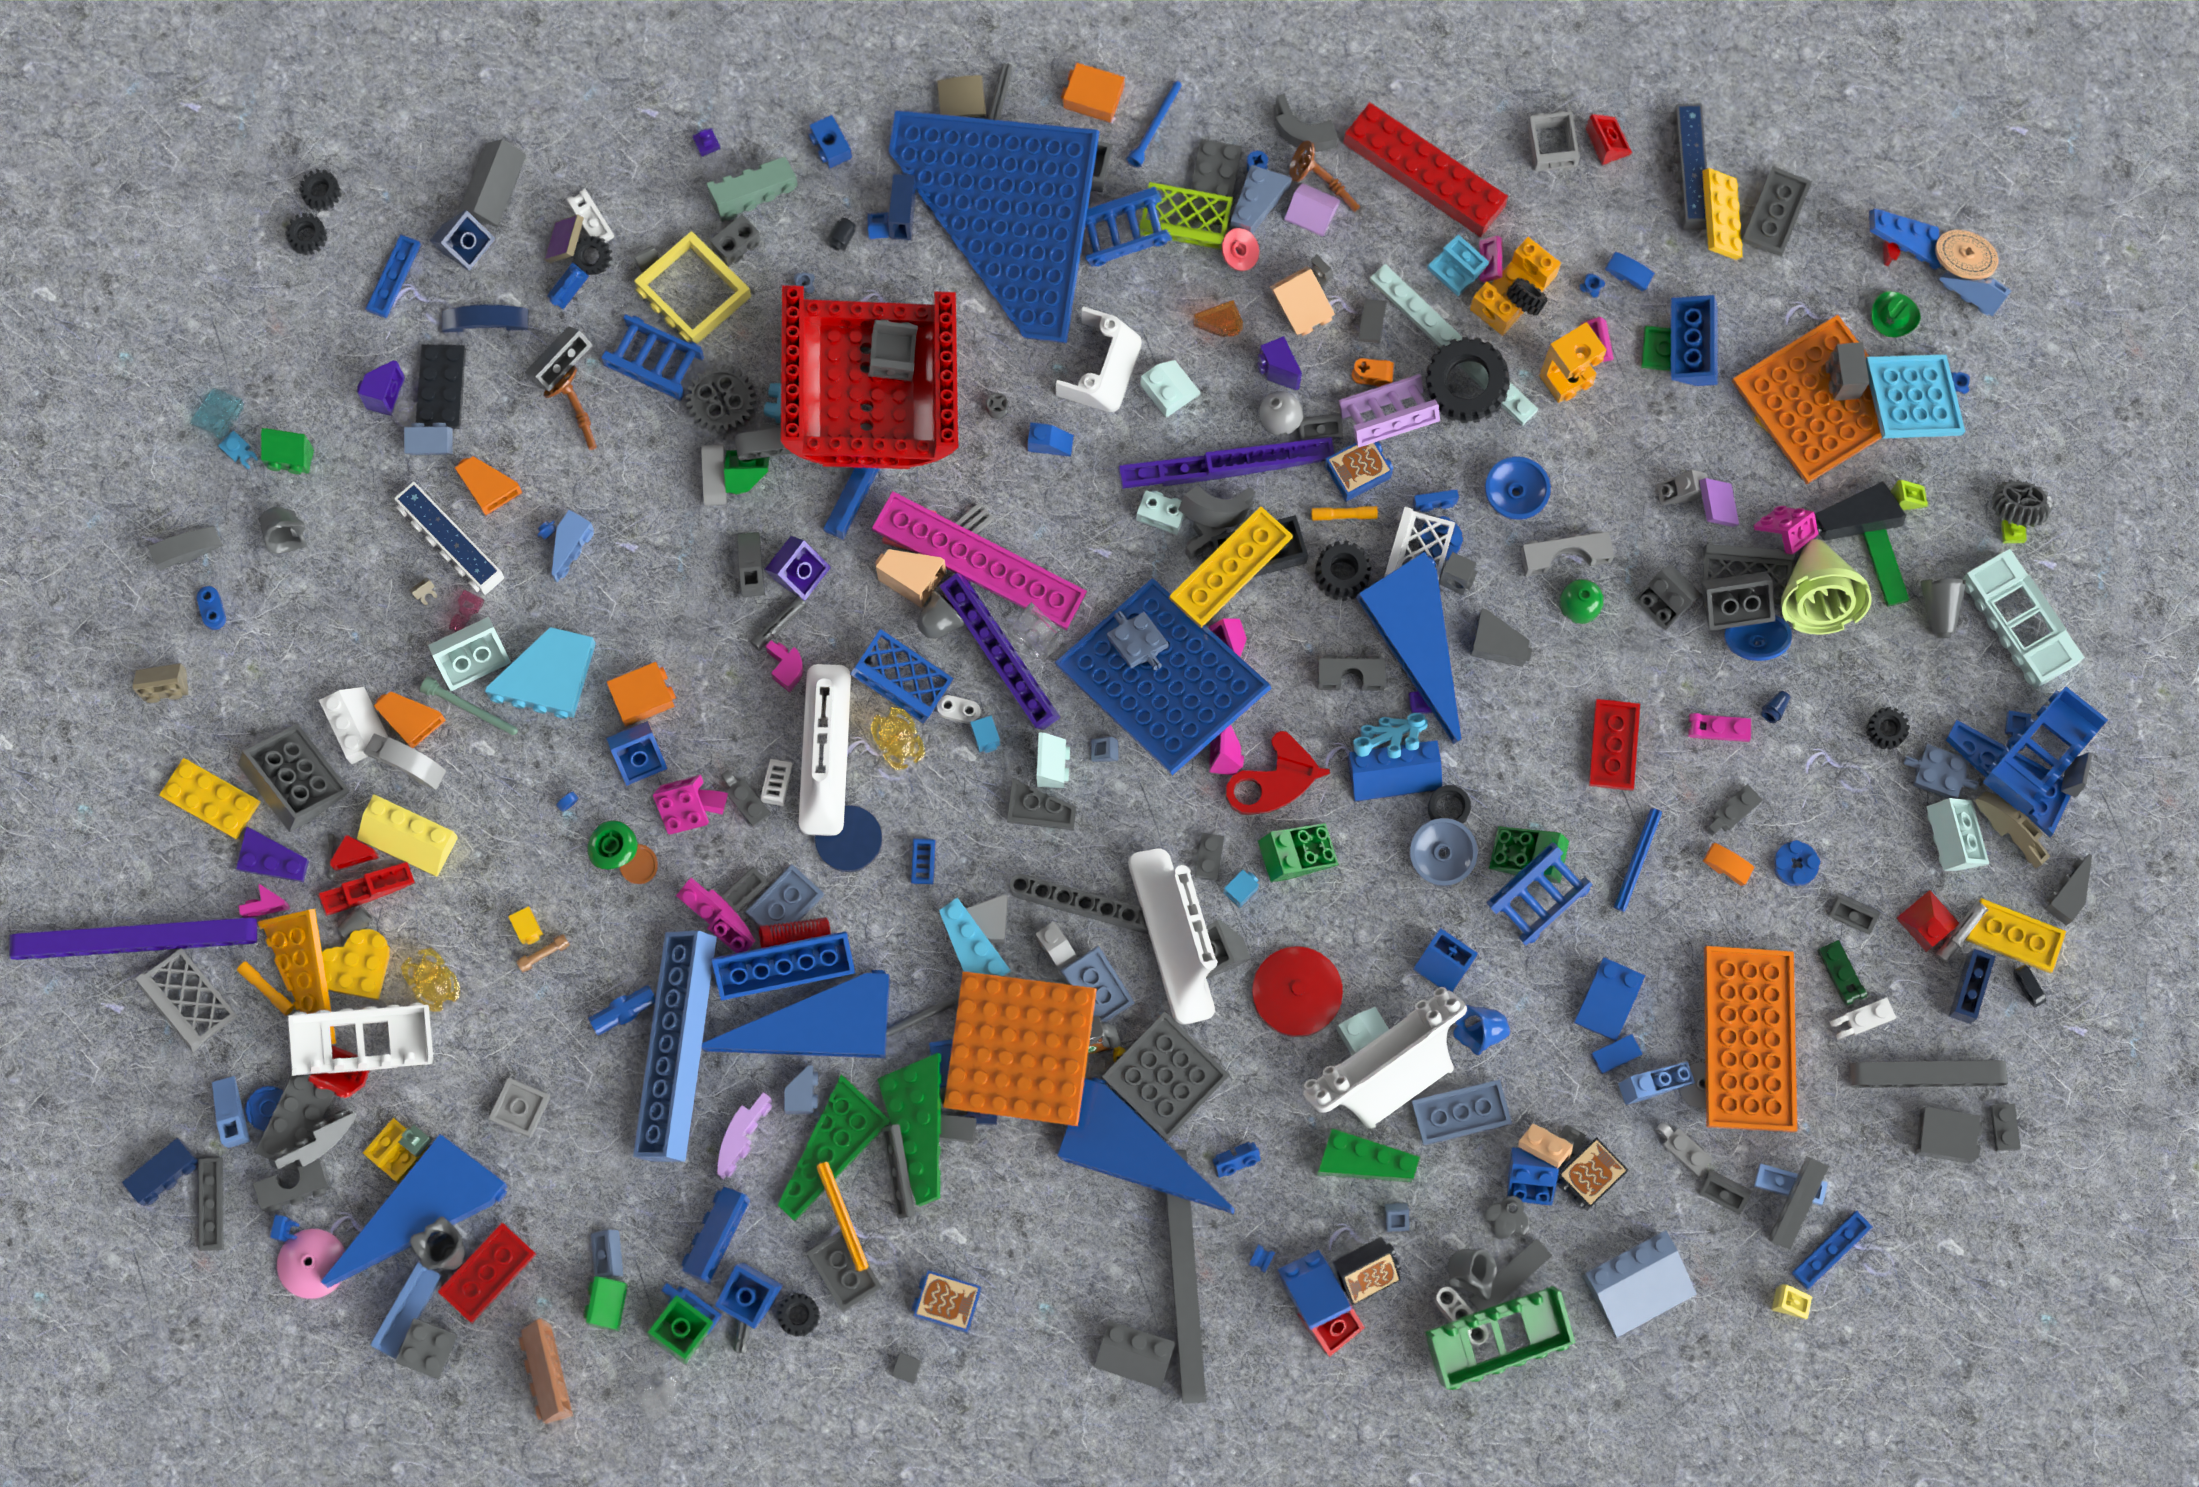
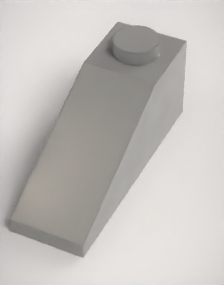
M1053 921L1035 933V938L1065 983L1069 985L1060 970L1078 959V957Z

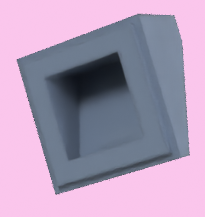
M1110 736L1091 739L1092 762L1119 760L1117 739Z
M1407 1203L1385 1204L1386 1232L1409 1231V1207Z

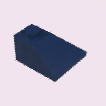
M464 210L442 224L429 241L445 256L466 270L471 271L496 238L467 210Z

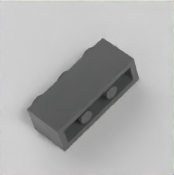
M568 326L525 373L539 388L550 391L592 347V344L580 330Z

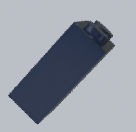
M908 173L893 174L888 218L890 239L912 241L916 185L915 176Z

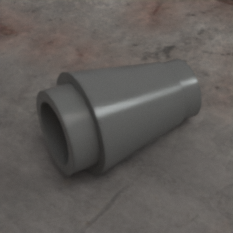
M360 906L358 909L354 908L337 928L346 938L353 931H359L369 926V922L373 919L369 912L363 906Z

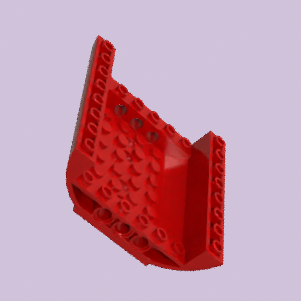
M782 285L781 442L785 448L800 458L823 464L825 467L910 469V467L936 462L952 454L958 448L956 292L934 291L932 304L804 299V286ZM875 320H888L894 323L907 322L918 326L912 381L868 376L869 373L861 371V367L869 366L871 353L864 354L860 349L863 347L871 349ZM868 404L872 407V410L863 411L861 406ZM868 423L872 426V429L865 431L861 428V425Z

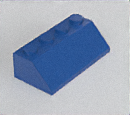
M1715 295L1671 298V380L1693 386L1718 385V305Z
M1438 740L1421 742L1416 750H1408L1405 745H1400L1401 756L1398 758L1388 757L1387 747L1372 749L1369 755L1364 757L1358 756L1356 752H1349L1347 760L1354 802L1436 791L1442 787V766Z
M724 1186L721 1191L718 1190L712 1201L714 1203L712 1211L706 1212L702 1220L704 1227L701 1233L697 1232L691 1244L694 1247L690 1254L686 1253L681 1263V1266H683L682 1271L685 1274L708 1285L750 1203L746 1194Z

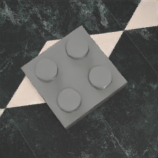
M508 1077L489 1116V1120L532 1138L551 1096Z

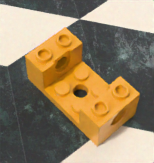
M1527 237L1514 251L1511 262L1502 271V278L1494 280L1491 284L1486 282L1473 296L1470 311L1503 336L1524 313L1506 295L1517 278H1522L1525 281H1529L1530 284L1533 283L1536 288L1541 289V292H1543L1557 276L1561 262L1531 238Z
M1585 322L1550 344L1539 377L1558 403L1564 399L1569 401L1576 395V392L1581 389L1587 390L1594 384L1597 373L1592 366L1595 367L1604 360L1603 357L1607 349L1589 324ZM1572 377L1576 380V382L1571 383L1568 381V379Z

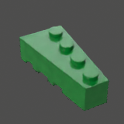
M1332 1128L1317 1176L1411 1183L1414 1179L1420 1157Z

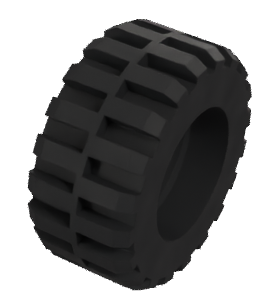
M1462 337V340L1459 341L1453 339L1449 345H1442L1439 348L1440 351L1437 354L1434 353L1431 357L1432 362L1428 364L1426 370V385L1431 401L1436 400L1439 412L1447 415L1453 421L1460 420L1461 423L1473 421L1476 423L1480 422L1481 418L1485 417L1488 419L1492 416L1491 413L1497 412L1501 408V404L1503 401H1506L1507 392L1510 389L1509 370L1502 354L1488 341L1485 343L1482 342V339L1476 337L1474 340L1469 339V337ZM1473 361L1481 364L1488 373V385L1485 391L1472 399H1460L1453 395L1448 387L1450 371L1462 362Z

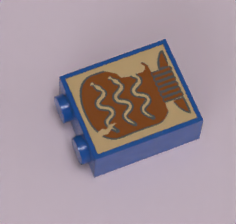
M1378 441L1358 447L1355 443L1326 458L1324 466L1345 502L1391 479L1392 470L1394 469L1388 458L1385 459L1383 456V449Z
M927 1271L926 1276L922 1275L918 1286L919 1289H922L920 1297H915L911 1311L915 1312L914 1317L968 1334L982 1290L981 1286Z

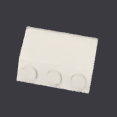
M365 687L339 690L319 700L339 744L351 764L368 757L364 754V751L374 733L388 738Z

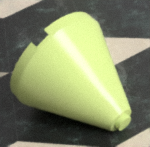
M1812 539L1803 546L1782 595L1781 609L1785 621L1791 622L1794 629L1807 634H1830L1844 630V625L1852 620L1855 623L1860 621L1868 612L1872 598L1867 581L1822 540Z

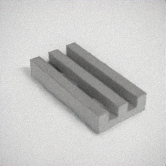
M979 502L960 518L956 524L962 526L980 511L975 518L964 526V528L969 530L985 516L986 519L971 531L978 534L994 521V517Z

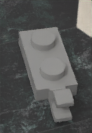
M1662 1121L1654 1129L1666 1140L1662 1146L1696 1177L1713 1160L1710 1155L1680 1128L1673 1132Z

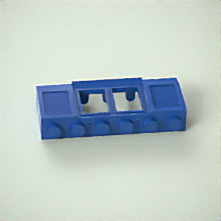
M2067 686L2061 692L2056 690L2048 699L2051 704L2048 707L2044 704L2036 713L2038 716L2037 720L2031 719L2023 728L2026 731L2024 735L2019 733L2012 740L2011 744L2014 746L2011 750L2006 747L1998 757L2001 761L1998 764L1993 762L1986 770V773L1989 775L1983 783L2025 815L2033 809L2108 721L2106 717ZM2041 725L2070 747L2059 760L2030 738ZM2023 745H2026L2052 766V769L2042 780H2039L2013 759Z

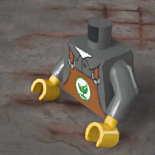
M1093 1016L1088 1055L1114 1048L1112 1053L1115 1063L1117 1057L1122 1056L1126 1051L1123 1047H1120L1122 1043L1117 1029L1114 1025L1103 1022L1100 1016Z

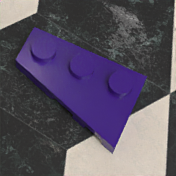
M246 826L236 870L304 882L309 860Z

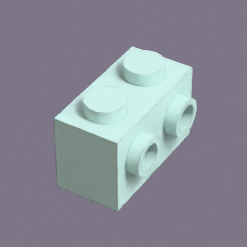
M1146 490L1137 511L1136 521L1177 535L1185 516L1178 510L1182 500L1178 498L1169 499L1158 491L1152 490L1150 492Z

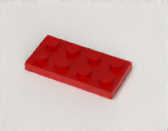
M1604 699L1595 700L1589 786L1628 791L1634 790L1640 703Z
M502 1222L440 1288L438 1293L473 1324L537 1254Z

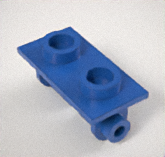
M572 262L548 293L549 301L564 310L588 279L589 275Z
M1248 1141L1234 1147L1237 1154L1235 1156L1232 1155L1230 1150L1215 1155L1216 1158H1213L1212 1162L1215 1168H1217L1218 1177L1230 1176L1242 1168L1254 1166L1257 1162L1261 1161L1259 1148L1256 1147L1255 1142L1250 1143Z

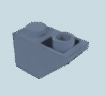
M808 1065L785 1088L784 1111L786 1115H814V1108H818V1094H814V1086H818V1072H814L813 1065Z

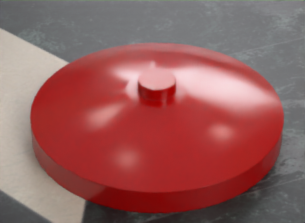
M1293 946L1274 952L1262 962L1254 977L1252 998L1258 1015L1267 1026L1286 1036L1304 1037L1320 1032L1333 1021L1342 1003L1343 985L1338 970L1325 955L1311 948Z

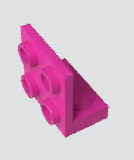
M1777 506L1772 512L1762 517L1760 521L1753 525L1754 530L1782 534L1786 554H1794L1819 535L1814 511L1804 510L1803 508L1794 509L1787 508L1786 506Z
M701 775L660 785L654 792L653 798L669 835L708 825L709 820L698 795V789L704 783Z

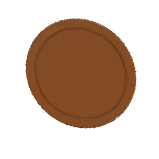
M638 844L634 858L619 868L623 877L629 882L644 884L655 876L658 869V860L655 853L649 847Z

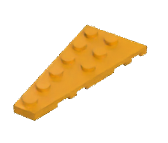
M315 909L258 921L260 929H264L267 939L265 941L268 947H272L276 956L274 961L288 992L293 994L295 999L293 1004L296 1010L307 1014H315L320 1010H329L331 1012ZM330 1026L331 1045L337 1044L334 1026Z

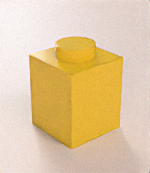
M529 906L508 916L522 944L535 943L540 939V936L544 935Z

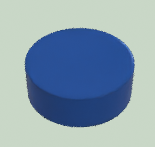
M571 792L563 797L556 806L561 812H564L578 801V796Z

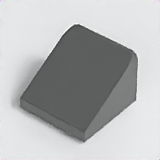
M650 246L634 255L642 273L659 259L654 246Z
M899 1353L892 1377L914 1384L922 1361Z

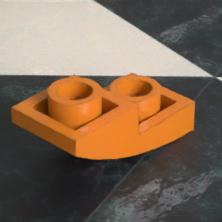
M1712 843L1703 859V862L1718 874L1725 873L1739 886L1746 885L1755 868L1736 853L1717 843Z

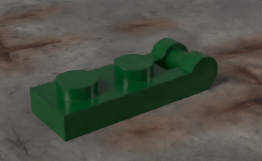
M1839 940L1817 950L1846 1006L1853 1004V1001L1858 998L1862 1000L1867 997L1866 989L1861 984ZM1852 985L1854 991L1848 992L1846 987Z

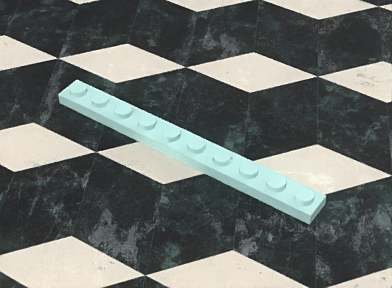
M1386 264L1370 277L1369 281L1439 347L1449 345L1453 339H1456V341L1462 340V336ZM1473 361L1458 364L1484 390L1487 388L1488 373L1481 364ZM1510 382L1507 399L1505 402H1502L1501 406L1523 426L1538 411V408Z

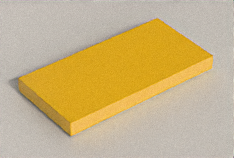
M1980 898L1978 902L1983 904L1988 911L1965 940L2051 974L2066 931Z

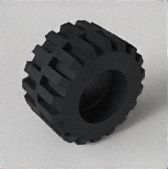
M1337 541L1334 543V546L1329 544L1326 546V550H1322L1318 557L1315 568L1316 583H1319L1318 588L1320 591L1325 590L1324 595L1327 597L1330 594L1333 595V600H1338V597H1342V601H1347L1348 597L1352 600L1368 585L1372 568L1371 563H1369L1370 558L1368 554L1364 555L1365 550L1362 547L1358 549V544L1354 542L1353 545H1348L1349 541H1344L1343 544ZM1345 562L1354 568L1356 575L1350 579L1342 580L1332 574L1330 567L1335 563Z

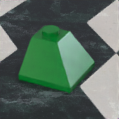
M726 450L724 465L726 493L738 495L748 492L768 473L770 457L739 460L737 450Z

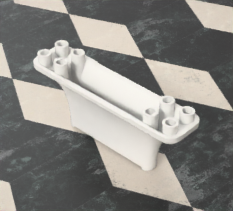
M816 664L807 671L798 822L800 830L807 835L833 836L839 834L844 826L851 675L849 669L843 665ZM824 688L830 689V694L826 697L825 716L828 719V728L819 727V719H821L822 704L824 702ZM819 735L827 736V744H824L823 767H826L825 773H817L820 753Z
M1163 849L1136 852L1129 858L1128 865L1144 914L1173 1018L1180 1024H1190L1210 1019L1214 1015L1215 1007L1206 977L1216 967L1217 959L1214 956L1190 875L1191 871L1184 865L1174 869L1169 854Z
M1437 988L1433 993L1434 997L1428 1001L1421 1000L1416 1003L1413 1012L1343 1063H1339L1335 1067H1326L1323 1070V1076L1317 1080H1308L1304 1084L1305 1090L1303 1095L1321 1113L1329 1112L1336 1106L1343 1105L1356 1114L1364 1127L1369 1129L1376 1127L1375 1124L1446 1073L1453 1071L1454 1066L1448 1053L1446 1036L1450 1025L1465 1015L1467 1011L1465 1003L1453 992L1447 991L1446 988Z

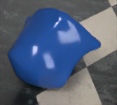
M1466 1005L1467 1011L1465 1015L1455 1022L1457 1026L1453 1031L1454 1037L1461 1044L1470 1048L1475 1055H1480L1489 1046L1501 1042L1510 1035V1027L1506 1016L1495 1009L1473 1007L1470 1005ZM1471 1016H1478L1481 1021L1466 1028L1465 1020Z

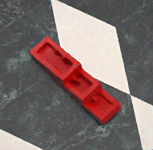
M408 862L364 874L363 878L342 883L341 887L318 894L325 916L396 892L414 884L415 881Z

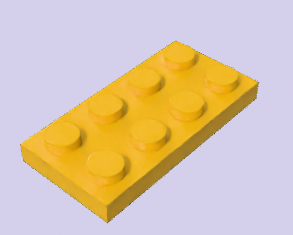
M1707 168L1702 172L1708 250L1734 260L1740 259L1743 255L1737 179Z
M185 758L182 759L159 794L161 798L237 840L260 804L258 799Z

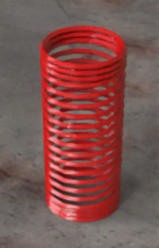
M827 917L818 918L817 920L814 918L809 921L806 919V921L802 920L801 922L798 920V922L794 921L793 923L790 921V923H778L777 925L770 924L769 926L760 925L759 927L761 948L831 934Z

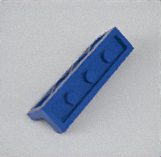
M854 468L823 528L824 532L844 540L880 468Z

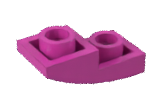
M698 790L704 810L723 815L728 793Z

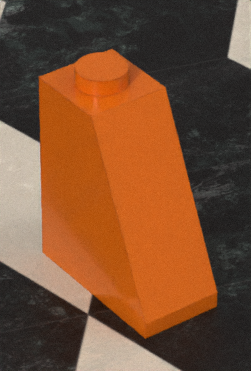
M474 456L461 460L458 466L455 467L459 477L485 516L523 493L516 481Z
M391 691L388 694L381 695L374 705L378 713L411 748L418 745L446 721L440 711Z

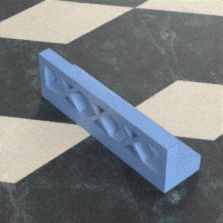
M418 1262L370 1346L396 1359L413 1318L419 1319L443 1276L433 1270L424 1268Z

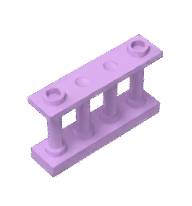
M1420 374L1339 400L1342 419L1351 416L1356 424L1353 428L1355 442L1358 447L1440 421L1439 407L1436 400L1425 402L1421 395L1423 393V386ZM1413 397L1417 405L1405 409L1401 400ZM1392 403L1397 412L1385 415L1381 406ZM1372 410L1376 419L1364 422L1360 413Z

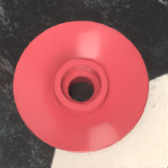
M1236 228L1225 235L1222 241V254L1226 263L1231 268L1238 271H1246L1251 269L1258 261L1259 246L1252 233L1246 229Z

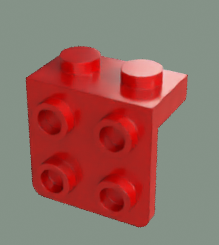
M331 1045L332 1059L358 1057L354 1053ZM370 1070L316 1073L309 1075L308 1081L313 1083L316 1088L329 1089L335 1095L346 1098L352 1096L365 1086Z

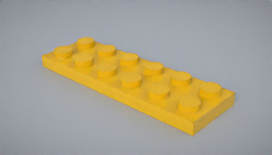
M1260 506L1169 596V599L1202 628L1293 538V535Z

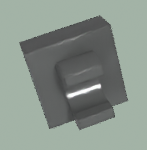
M1566 1124L1559 1137L1573 1144L1571 1155L1575 1156L1586 1135Z

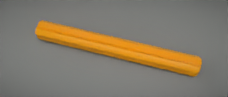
M828 1162L820 1163L817 1165V1170L857 1271H863L868 1268V1264Z

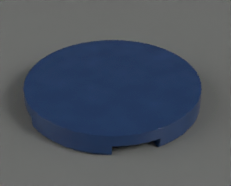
M845 805L843 830L833 836L815 835V845L821 859L831 868L841 872H856L864 869L878 856L882 847V831L878 821L869 811L858 806Z

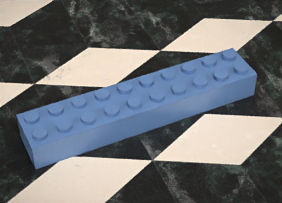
M698 930L665 932L633 1157L651 1162L686 1161L713 968L712 958H714L717 939L716 936Z

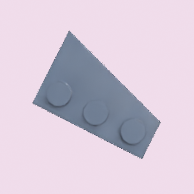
M1251 165L1231 219L1230 231L1242 228L1253 234L1266 219L1269 212L1275 208L1282 196L1289 191L1292 178Z

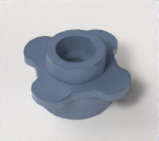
M797 273L794 275L795 286H804V292L808 294L814 292L813 281L815 276L813 274Z

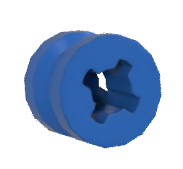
M1253 151L1248 155L1246 165L1248 173L1251 165L1267 170L1268 157L1263 151Z
M1259 1244L1249 1265L1252 1267L1257 1266L1261 1272L1265 1273L1275 1252L1266 1251Z

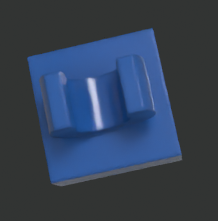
M275 1215L270 1238L281 1242H286L288 1239L295 1240L297 1236L289 1233L290 1228L293 1226L299 1227L300 1224L285 1216Z

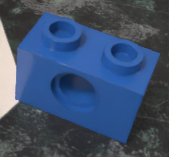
M833 115L809 125L811 132L808 134L813 146H818L820 150L818 151L819 158L822 163H827L829 169L852 159L851 148ZM828 140L834 141L830 145L825 144Z

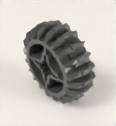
M2017 479L2016 482L2009 480L1998 485L1993 493L1991 504L1993 505L1992 509L1996 511L1995 515L2001 516V520H2007L2009 524L2014 523L2017 526L2023 525L2027 528L2028 525L2035 527L2046 522L2051 513L2053 503L2051 502L2052 498L2048 496V492L2043 491V487H2037L2035 483L2030 484L2027 480L2021 482Z

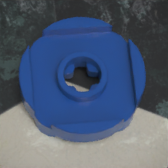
M1446 516L1440 517V519H1444V520H1448V521L1454 522V521L1450 520V519H1449L1448 517H1446ZM1426 523L1423 525L1421 531L1428 528V525ZM1456 523L1445 561L1449 560L1452 552L1458 554L1463 542L1462 531ZM1439 525L1434 530L1437 535L1445 536L1448 534L1449 527ZM1431 530L1420 536L1425 545L1436 540ZM1439 544L1428 548L1433 558L1442 554Z
M1795 840L1784 844L1774 856L1775 874L1786 885H1806L1815 878L1819 871L1820 858L1811 846L1801 841ZM1799 859L1801 861L1800 864L1802 868L1800 869L1799 867H1796L1794 869L1792 867L1793 862L1791 860Z

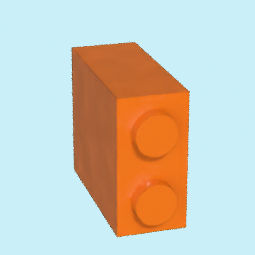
M1076 63L1074 70L1071 69L1068 75V88L1064 87L1061 94L1063 108L1112 123L1125 87V77Z
M657 662L607 681L625 727L675 707L672 700L676 699V696L671 686L667 688L664 680L668 679L664 668L658 667Z

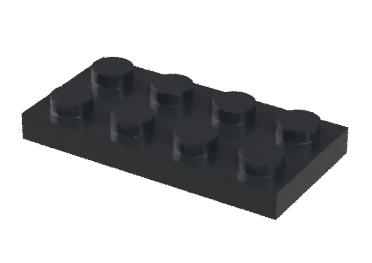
M421 344L416 423H424V427H433V423H446V427L460 429L466 356L465 345Z

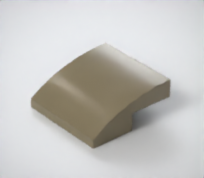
M981 75L960 76L937 81L940 115L970 118L986 116Z

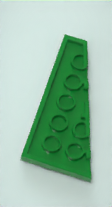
M940 1053L877 1078L891 1125H900L910 1186L916 1205L919 1207L940 1199Z
M842 1074L778 1203V1207L794 1222L825 1191L817 1165L828 1162L836 1180L882 1132V1128L887 1127L890 1123V1120Z

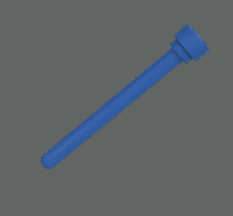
M1180 81L1174 82L1140 144L1128 154L1126 161L1130 165L1140 168L1145 161L1144 152L1182 86Z

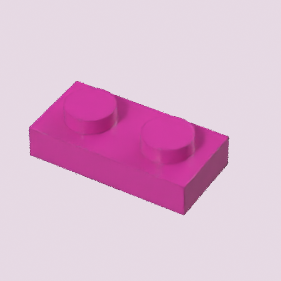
M1493 236L1479 240V253L1489 261L1488 266L1479 275V280L1486 283L1502 278V238Z

